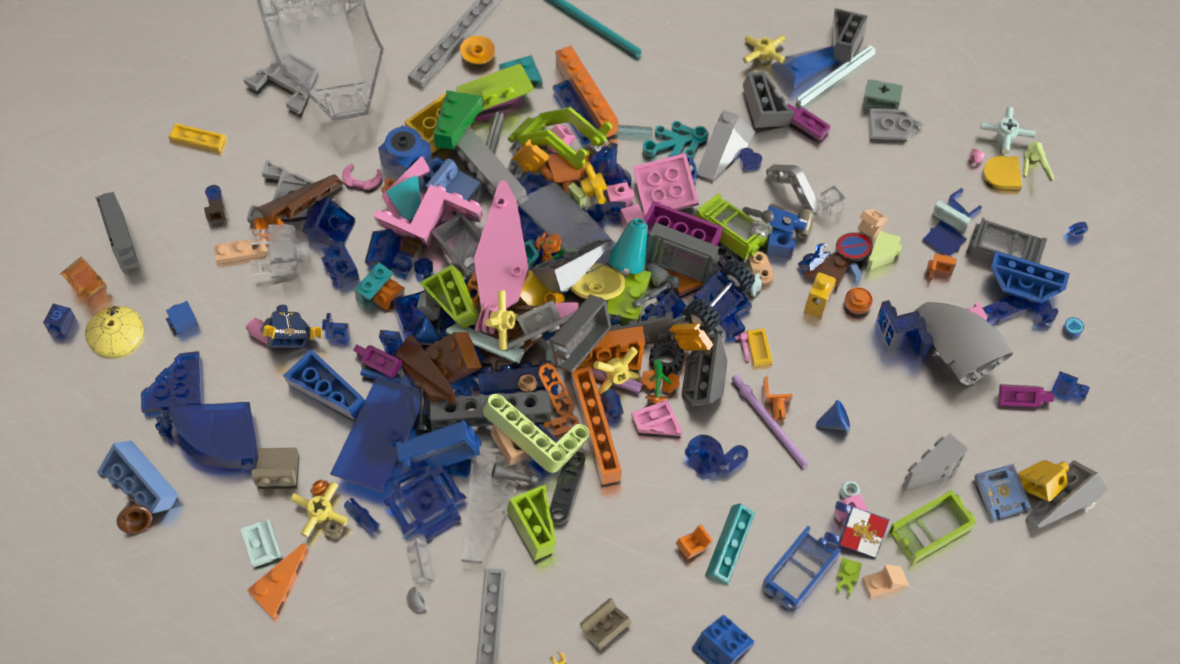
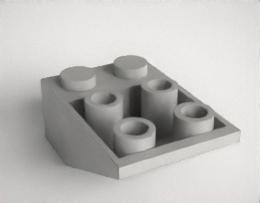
M950 433L945 438L940 437L934 444L935 448L932 451L928 449L922 455V460L919 463L914 462L908 469L909 473L904 478L906 482L903 488L909 490L947 479L961 465L968 448Z

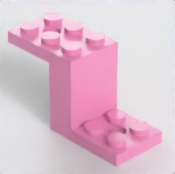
M430 185L411 225L408 220L399 217V219L392 217L393 214L386 210L381 212L376 209L373 217L378 226L405 237L407 235L421 241L423 246L428 248L433 238L431 231L439 226L446 209L458 214L462 212L467 218L479 223L483 219V213L479 203L473 200L468 202L461 195L454 192L450 194L439 185L435 187Z

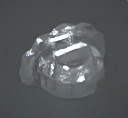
M756 220L749 225V229L756 238L764 239L769 234H772V226L764 221Z

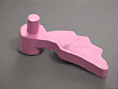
M747 332L740 333L739 336H735V340L740 339L745 363L749 362L746 343L748 336Z

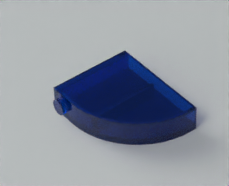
M250 402L169 406L167 421L171 434L178 445L191 457L204 464L219 468L251 469L256 467L259 457Z

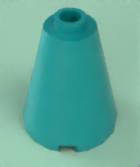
M635 218L629 221L609 253L608 262L614 268L620 271L628 269L632 274L643 272L648 226L644 220Z

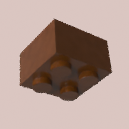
M453 332L426 348L428 356L449 384H454L482 368L469 332Z

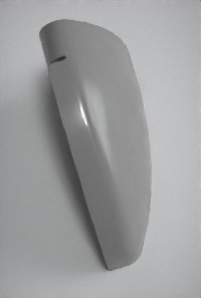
M926 302L914 310L944 362L951 365L960 382L965 385L973 384L1013 355L1012 350L1000 332L976 313L956 305Z

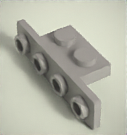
M553 300L517 316L524 335L508 341L507 347L513 346L516 349L524 345L525 340L531 338L533 341L542 336L541 333L547 330L551 333L559 329V325L567 322L576 311L560 317Z

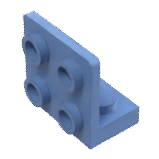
M448 158L427 183L426 187L428 189L430 185L434 187L439 185L445 188L446 192L450 194L453 192L457 193L464 200L469 201L479 189L481 183L461 172L454 161Z

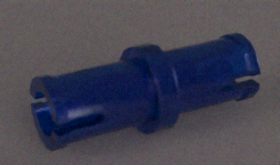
M350 498L345 502L344 508L354 516V520L357 523H361L371 534L374 533V530L377 531L379 529L380 523L369 514L366 508H362L354 498Z

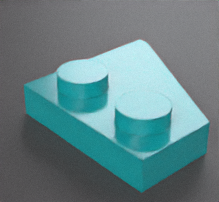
M532 55L499 64V70L521 64L530 82H537V85H543V80Z

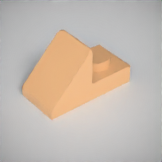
M875 209L865 210L860 216L863 220L858 229L868 236L874 237L887 222L888 217Z
M885 565L882 571L862 578L870 598L909 585L901 567L894 565Z

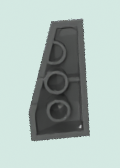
M596 240L579 247L578 251L562 254L563 258L554 261L553 259L546 260L531 268V270L549 291L564 293L569 290V287L575 285L609 248L612 242L611 240Z

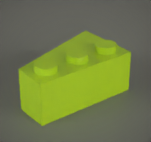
M546 484L510 498L507 511L534 561L553 553L556 544L549 511V501L547 500Z

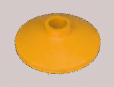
M471 36L463 41L460 52L465 61L471 64H483L493 58L495 46L485 36Z

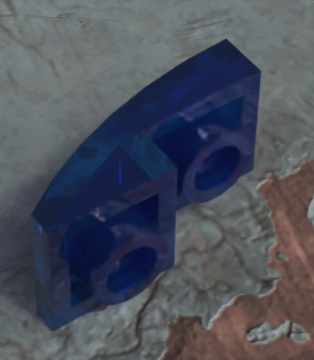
M612 201L588 207V221L606 222V216L619 218L621 217V209L626 208V202Z

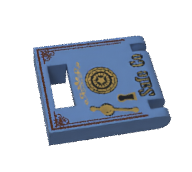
M1014 464L980 472L974 476L991 520H995L997 515L1000 519L1022 513L1023 509L1024 511L1030 510V504ZM1003 473L1004 479L993 482L989 481V476Z

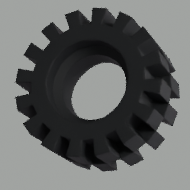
M661 339L658 344L656 342L653 344L649 354V365H651L652 370H654V360L660 359L659 356L662 353H670L674 356L672 362L666 363L662 361V373L664 375L665 373L669 375L672 372L677 374L678 370L682 369L684 350L680 348L678 343L675 345V340H672L670 343L668 342L669 339H665V342Z

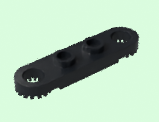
M580 451L573 456L581 460L579 464L573 465L568 460L562 466L549 508L552 523L555 525L564 524L569 517L585 465V457ZM561 510L564 516L556 519L553 516V512Z

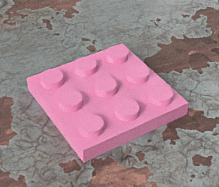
M686 153L632 166L645 214H647L653 201L676 210L699 205Z

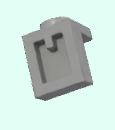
M425 291L420 294L417 308L431 322L438 319L441 305Z

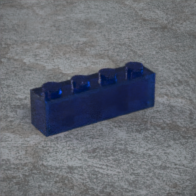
M551 360L539 361L540 364L532 365V362L520 363L519 367H512V364L502 365L500 366L501 369L493 370V367L481 368V371L477 372L480 394L492 395L497 393L512 394L524 392L518 387V381H520L521 376L526 374L534 376L537 381L536 389L533 391L546 389L538 373L539 367L543 363H551L556 368V364L551 362ZM544 368L545 372L542 375H547L550 380L546 382L547 385L553 380H558L557 377L553 379L550 372L553 369ZM554 384L551 388H559V386Z

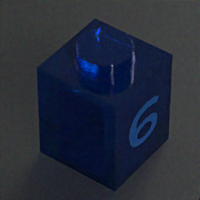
M53 303L43 324L51 335L66 337L76 317L71 308Z

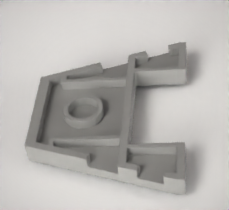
M288 52L271 62L269 67L261 68L256 71L255 75L252 77L247 76L243 80L245 85L256 91L270 79L295 93L286 102V107L300 115L318 69L314 65Z
M266 160L262 171L263 178L279 180L273 200L314 183L296 173L292 174L286 171V168L273 165L269 160ZM251 205L247 217L248 223H253L255 217L264 218L257 210L259 206ZM309 207L293 218L306 217ZM285 215L281 217V219H288Z

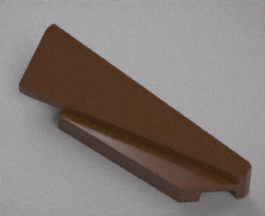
M333 174L259 206L257 210L270 224L283 215L290 220L344 185V183L336 174Z
M410 334L394 354V357L401 360L405 365L403 366V373L419 390L421 388L424 389V396L430 402L444 399L450 405H454V389L415 337Z

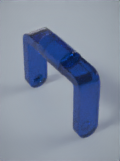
M960 188L950 195L948 202L955 210L971 218L983 207L979 205L968 213L961 204L954 200L964 191L963 188Z

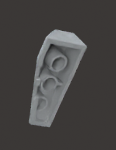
M722 110L697 170V177L713 182L732 161L738 158V155L743 150L745 151L748 148L755 132L740 115Z
M1073 460L1068 464L1069 471L1066 473L1068 485L1052 500L1038 501L1026 519L1033 525L1041 528L1094 503L1108 490L1099 474Z

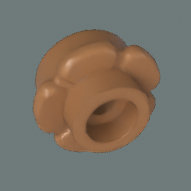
M526 374L520 377V381H518L520 390L531 392L536 389L537 381L534 376Z

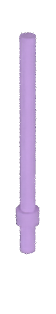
M737 374L734 375L731 379L740 389L739 393L743 398L748 399L802 468L809 465L807 460L754 396L750 386L746 385Z

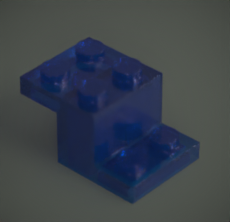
M890 300L883 301L876 322L889 352L911 347L918 363L925 362L933 344V337L926 329L924 317L920 316L918 310L897 316L896 308L891 305Z

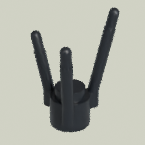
M421 388L420 410L417 418L413 397H409L412 426H414L415 431L428 432L430 427H432L431 417L429 419V415L424 414V389Z

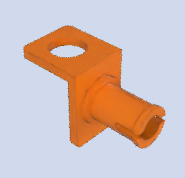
M765 376L762 382L764 403L773 404L774 420H778L779 417L780 420L786 419L784 403L791 402L793 394L769 395L768 376Z

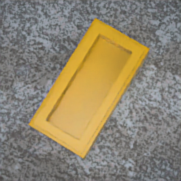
M765 328L747 330V342L753 367L772 365L773 360Z

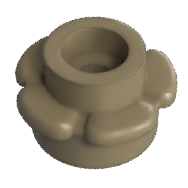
M327 520L324 523L323 533L326 536L337 538L341 535L343 531L342 524L334 520Z

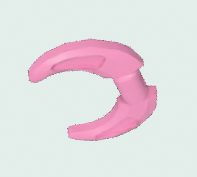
M353 164L346 166L342 172L344 183L351 188L358 187L363 188V190H371L382 181L380 169H377V174L373 179L366 180V182L355 180L352 177L350 171L353 168Z

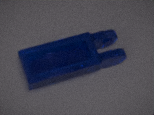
M1011 295L982 309L986 315L992 313V316H989L986 321L994 324L1029 311L1032 305L1029 300Z

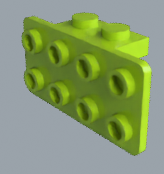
M516 64L459 85L456 90L461 93L482 96L483 110L532 92L533 85L522 65Z

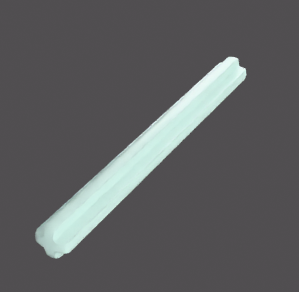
M867 46L853 57L851 63L845 62L796 98V103L799 106L805 105L873 56L875 49L872 46Z

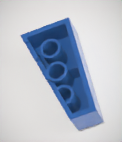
M312 349L283 375L288 385L353 420L369 407L365 399Z

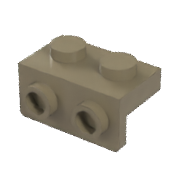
M609 598L580 622V627L585 637L601 649L632 622L625 613L616 607L614 600Z

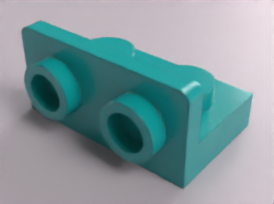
M378 262L355 287L356 300L360 303H363L365 299L371 300L393 276V272Z

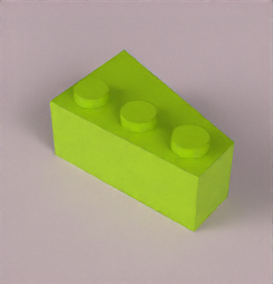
M453 265L419 282L462 328L465 329L478 321L479 315L463 276Z
M644 270L636 274L629 272L626 276L625 287L622 293L607 302L612 325L620 324L625 326L629 321L633 320L640 322L644 304L635 309L632 306V302L645 297L648 293L651 272Z

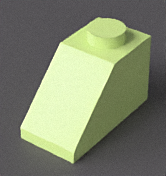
M879 231L866 270L871 271L892 263L895 255H900L902 245H899L901 237Z

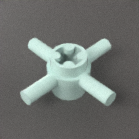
M1013 107L1006 108V116L998 125L981 122L980 129L997 132L996 139L1003 144L1002 153L1004 154L1009 153L1010 143L1013 142L1017 135L1034 138L1036 132L1019 128L1018 122L1013 119Z

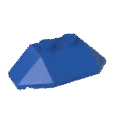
M998 251L995 252L991 269L1003 293L1039 304L1065 291L1070 275L1068 272Z

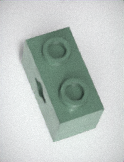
M868 79L862 106L874 109H898L903 85Z

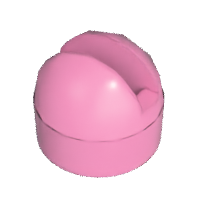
M972 149L969 159L972 163L978 164L983 160L985 153Z

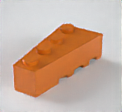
M643 326L608 331L576 369L590 366L591 369H595V361L607 364L614 358L622 360L631 347H634L638 353L629 362L628 367L629 370H641L645 345Z

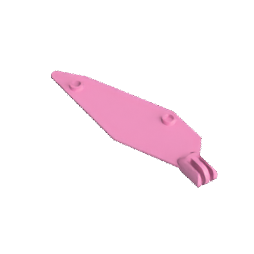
M506 181L498 183L474 256L481 311L475 330L478 332L482 330L484 333L490 331L491 334H494L495 329L491 326H486L485 321L490 318L492 311H498V290H505L506 309L519 301L529 269L517 201Z

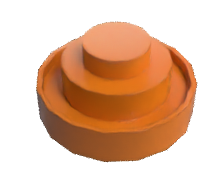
M862 287L850 289L844 299L846 308L854 314L867 313L873 303L871 293Z

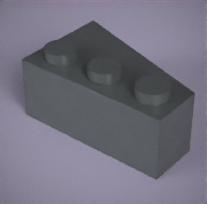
M834 8L832 24L834 59L851 63L866 32L867 15Z
M764 71L748 72L742 86L755 128L789 126L795 112L785 104L784 97L779 96L775 85Z

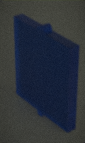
M941 220L934 228H930V232L922 241L941 255L952 256L956 251H959L967 238Z

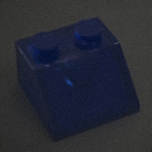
M327 197L315 202L301 231L315 242L340 249L355 218Z

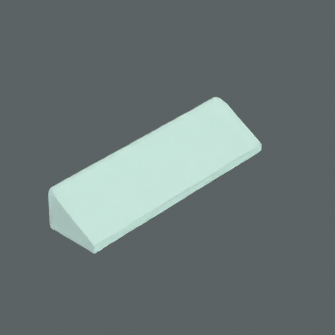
M458 323L446 330L449 335L453 332H469L475 347L516 364L520 363L524 354V350L520 348L514 349L513 346L507 347L506 350H499L498 339L469 327L464 329Z

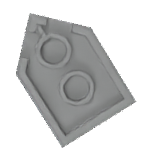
M869 108L871 139L907 140L924 125L919 120L916 121L905 109Z

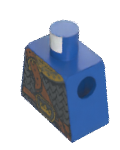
M772 203L769 205L767 211L771 210L775 219L770 223L763 221V224L788 232H792L794 228L801 231L805 230L808 221L797 218L799 213ZM784 217H789L791 223L784 222Z

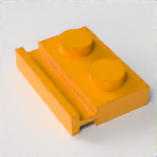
M528 140L511 160H516L518 166L532 176L550 156L537 145L533 146L530 143L531 140Z
M699 323L675 324L669 329L675 333L674 337L680 348L684 351L709 350L713 346L704 330L699 329Z

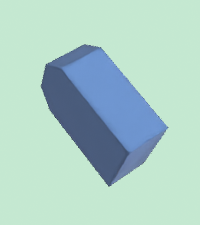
M850 264L848 270L854 283L861 281L862 274L857 264Z

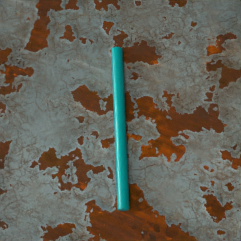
M550 0L638 57L642 53V49L566 0Z

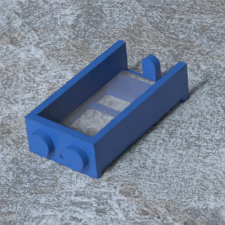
M461 420V423L459 422L412 438V440H406L405 443L399 441L396 443L399 461H404L406 467L411 466L412 476L416 477L481 455L479 447L482 446L479 435H475L472 426H468L464 420Z
M809 526L803 530L762 583V587L768 595L775 596L785 608L792 609L793 611L797 610L799 605L837 560L841 552L839 548L835 552L827 548V541L823 537H820L819 540L809 534L811 529Z

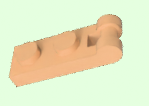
M259 235L253 239L215 244L216 263L221 264L267 256L266 236Z

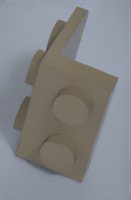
M260 448L257 453L256 469H252V479L255 486H296L297 448Z

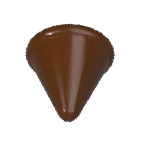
M129 501L118 514L116 524L125 533H139L149 527L152 521V514L145 506Z

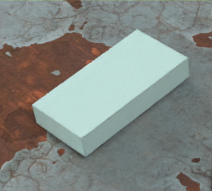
M940 200L936 203L932 213L933 216L962 233L966 231L971 220Z

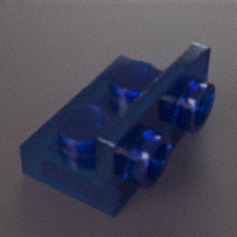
M392 229L373 231L364 263L369 267L376 266L379 262L389 270H392L400 246V237Z
M672 289L667 292L662 291L656 297L657 301L654 304L650 303L643 310L645 313L641 318L645 320L655 315L657 318L666 316L665 313L672 312L674 320L686 307V304Z

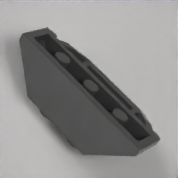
M719 333L707 335L713 344L709 350H694L686 360L682 394L693 406L711 404L723 396L727 357Z

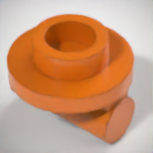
M320 479L312 484L310 492L313 498L315 496L323 497L330 485L327 480L323 481Z

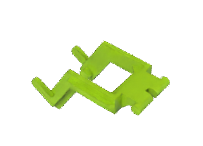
M568 107L543 112L535 118L527 117L519 128L508 137V141L513 143L515 140H519L521 146L528 140H531L530 143L533 146L549 145L579 170L585 163L587 151L581 148L576 153L551 130H545L546 127L570 122L590 139L593 146L601 147L606 142L605 136L611 130L612 125L606 121L597 130L575 110Z

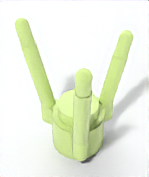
M1040 142L1030 143L1027 146L1028 151L1024 152V176H1027L1029 158H1031L1033 161L1040 160L1043 168H1046L1050 179L1053 180L1054 177L1045 158L1042 144Z

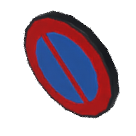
M847 233L838 238L836 251L839 256L846 260L861 261L871 255L873 243L864 234Z

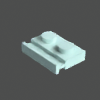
M269 519L262 523L258 522L241 528L253 568L271 562L278 557L282 558Z

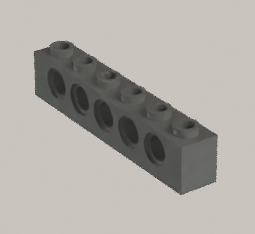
M538 390L529 393L516 392L514 394L497 393L504 397L532 423L551 422L549 391ZM478 394L467 397L459 395L455 397L454 405H450L444 399L430 402L432 429H441L459 422L461 423V420H464L468 426L472 427L493 425L483 414V408L490 395Z

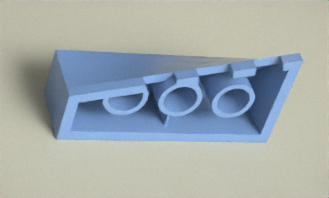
M132 440L113 443L97 471L100 476H106L111 484H117L121 487L122 492L126 495H132L137 503L148 508L151 513L171 509L179 495Z

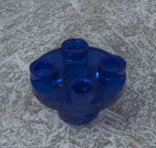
M701 434L695 436L689 441L685 449V455L690 464L699 474L713 473L724 462V451L720 442L709 435Z

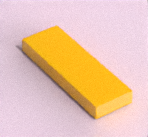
M178 123L174 124L168 136L169 141L215 152L221 151L226 140L224 134Z

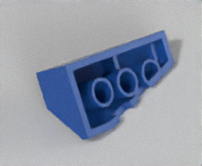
M832 45L785 56L783 63L776 61L772 64V67L794 89L841 61L834 59Z

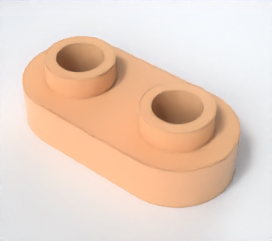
M756 252L753 256L750 255L749 267L753 272L752 275L760 274L762 287L771 285L774 273L766 254Z

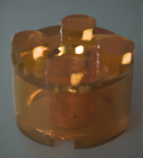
M83 257L74 261L60 273L85 302L107 285Z

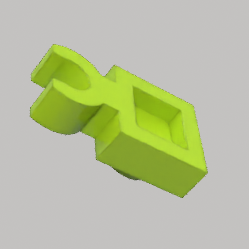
M842 557L836 578L842 581L838 583L836 593L840 592L841 587H846L848 589L847 596L851 595L853 591L851 583L857 584L862 563Z

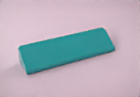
M741 503L731 506L705 576L724 584H729L755 516V512Z

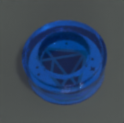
M1078 222L1068 228L1071 236H1080L1089 229L1086 222Z

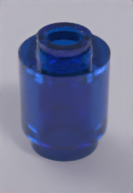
M615 390L603 392L601 394V402L606 418L612 421L618 420L624 413L619 394Z

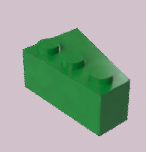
M446 91L434 130L435 147L454 149L465 134V130L469 125H472L474 118L483 110L482 96Z

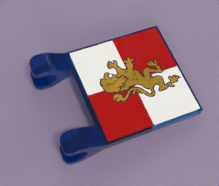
M837 501L835 508L848 513L840 536L826 532L824 539L876 558L890 519Z

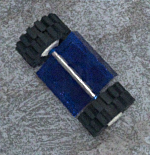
M731 259L720 271H715L693 295L694 299L684 309L683 316H686L685 320L689 321L688 324L699 323V329L709 334L717 324L722 323L744 298L742 294H745L755 282V276L752 275L753 272L751 270H748L749 267L747 265L744 266L743 262L739 263L738 260L735 259L734 261V259Z

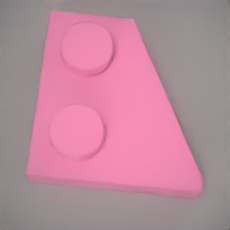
M668 400L631 413L638 433L682 435V430Z

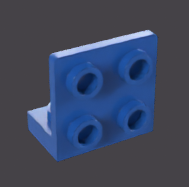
M722 615L701 632L692 649L709 664H734L736 659L747 651L755 641L734 624L731 619Z

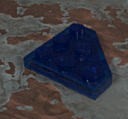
M199 351L179 353L174 358V362L168 368L165 367L155 378V381L141 392L142 413L202 406L201 359Z

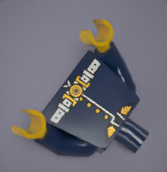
M284 304L277 306L276 311L272 312L270 318H267L260 328L262 337H268V347L304 348L308 337L311 340L315 337L322 338V328L310 327L301 318L300 313L288 312V307Z

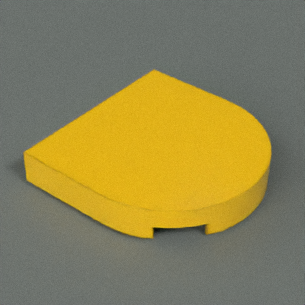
M996 156L990 158L983 168L985 181H988L996 189L1021 190L1022 181L1018 156Z

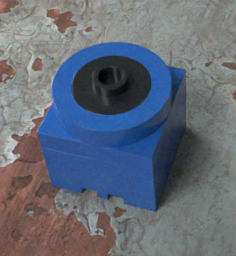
M402 125L391 130L387 134L385 142L378 147L381 165L399 178L420 157L423 156L427 164L432 161L430 143L422 139L420 134L411 127Z

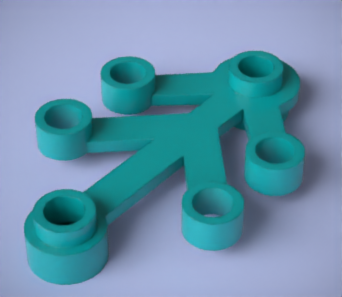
M680 121L672 123V131L659 125L655 128V136L658 138L665 136L670 138V140L659 143L653 140H646L643 143L642 151L646 156H653L656 151L675 146L672 153L667 156L670 157L680 154L685 143L692 141L689 149H686L684 153L693 160L699 143L706 142L709 138V133L703 126H697L693 129L683 125ZM682 131V132H684V133H686V134H688V135H684V136H683V135H680V134H678V133H680V132Z

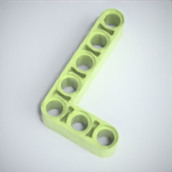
M499 394L490 395L483 408V414L488 420L545 470L551 473L557 472L582 448L590 434L589 429L585 425L577 424L555 443Z

